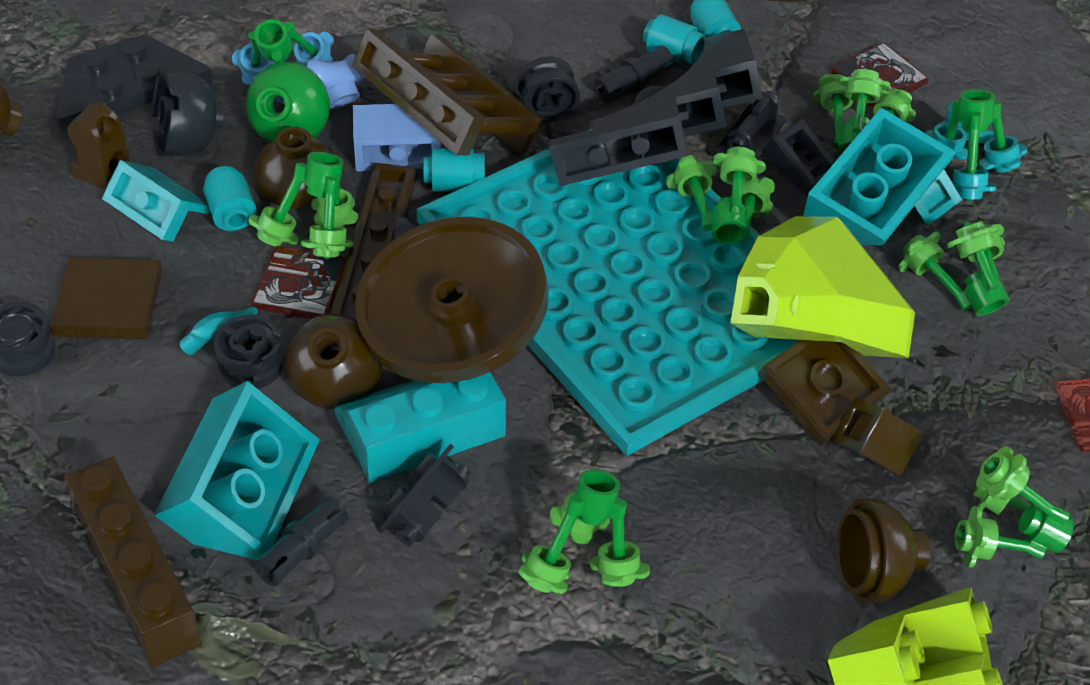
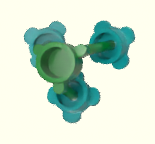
M981 89L961 92L960 99L953 100L949 124L941 123L936 125L934 130L925 132L928 136L956 151L952 160L955 158L960 160L967 159L966 169H956L953 171L952 182L960 197L966 201L981 199L983 191H996V185L988 184L989 172L984 170L993 169L995 172L1011 171L1021 165L1020 158L1027 153V146L1018 144L1016 137L1004 135L1001 121L1002 102L995 101L994 93ZM959 122L962 123V128L958 127ZM992 123L994 138H991L984 144L985 158L979 161V166L983 170L976 169L979 133L988 130V125ZM965 131L969 132L968 150L964 148L967 139Z

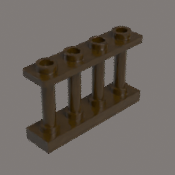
M366 29L352 67L457 156H469L478 134H495L518 154L527 152L541 123V118L439 35H430L423 53L405 52L380 30Z

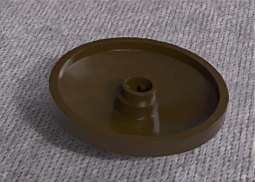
M446 218L411 229L390 242L379 252L367 267L359 283L355 301L356 319L367 347L373 356L389 370L403 377L421 382H459L482 376L501 367L517 356L530 343L544 320L549 301V287L545 269L537 250L521 233L505 224L485 218Z

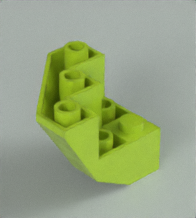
M795 216L757 237L738 275L730 323L754 337L843 342L864 356L909 358L915 311L838 217Z
M971 587L875 620L837 642L828 658L835 685H1003L998 669H992L986 639V634L993 632L989 612L984 601L976 603Z

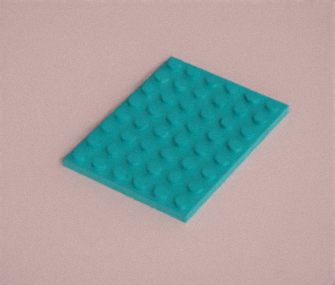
M549 148L418 208L417 222L420 225L454 217L485 218L515 229L531 242L537 250L545 269L549 287V301L544 320L528 346L626 456L762 382L764 379L758 374L761 368L799 341L796 339L754 337L730 323L738 275L760 234L750 226L749 238L737 244L726 245L714 240L712 231L702 230V216L695 198L683 197L680 195L678 188L669 189L666 184V178L675 172L679 158L560 186ZM711 188L704 194L710 212H712L713 207L722 198Z

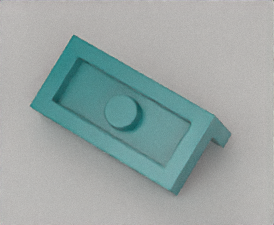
M123 160L119 161L102 197L104 201L160 239L172 242L188 211L208 214L210 211L207 202L157 169Z

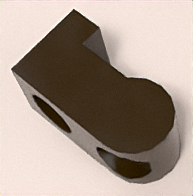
M93 102L67 127V133L75 145L77 157L70 163L72 176L106 190L119 161L130 162L124 131L121 128L119 118L108 106L103 103ZM109 164L114 165L111 171L108 170Z

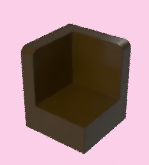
M855 398L832 441L869 458L897 475H901L924 433L885 409Z

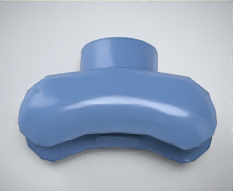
M349 54L342 61L336 62L318 59L308 60L306 66L313 70L326 86L330 109H337L348 105L360 95L356 87L365 80V77L352 67L355 54Z

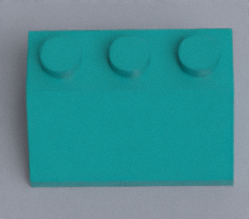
M880 108L809 192L803 216L838 217L861 245H883L954 158L956 151Z
M490 372L469 380L451 383H428L411 380L369 394L361 399L335 406L334 413L369 484L418 467L430 452L439 458L450 443L454 448L446 457L505 437L506 399Z
M246 381L212 398L154 516L194 545L256 560L274 545L320 439L250 382Z

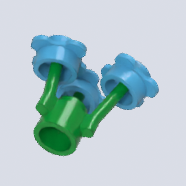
M269 19L261 22L255 31H251L248 34L251 43L245 45L242 50H236L232 55V63L238 66L243 74V83L250 85L255 76L263 69L273 64L284 62L288 58L293 48L292 40L295 42L294 54L297 58L295 63L306 66L310 59L334 62L330 56V49L334 39L328 32H321L319 35L308 32L301 35L296 31L292 22L284 24L279 20ZM281 96L274 99L273 102L277 101L285 106L284 99Z

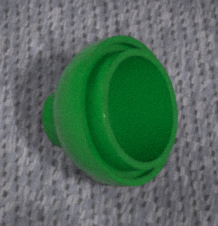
M280 62L263 69L255 76L247 90L245 108L248 120L254 131L267 142H271L276 139L277 134L281 130L289 127L303 128L310 135L317 137L327 122L330 101L325 84L313 70L299 63ZM278 96H281L285 102V107L281 113L276 112L273 108V101Z

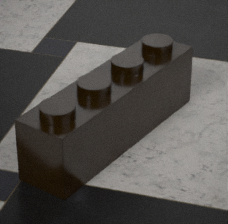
M114 456L65 475V481L76 515L150 667H155L201 646L194 611Z

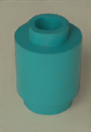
M725 0L693 1L690 19L693 25L698 28V32L705 34V38L741 29Z
M663 14L657 16L655 20H649L643 33V42H646L647 52L654 50L659 45H664L671 52L672 61L684 65L686 62L695 64L702 53L705 43V34L698 32L696 26Z
M433 148L432 157H424V183H432V191L455 192L484 179L485 153H474V148H472L469 156H457L448 148Z
M230 166L217 167L208 173L203 191L215 225L227 231L240 230L248 226V219L250 215L257 214V208L244 175Z

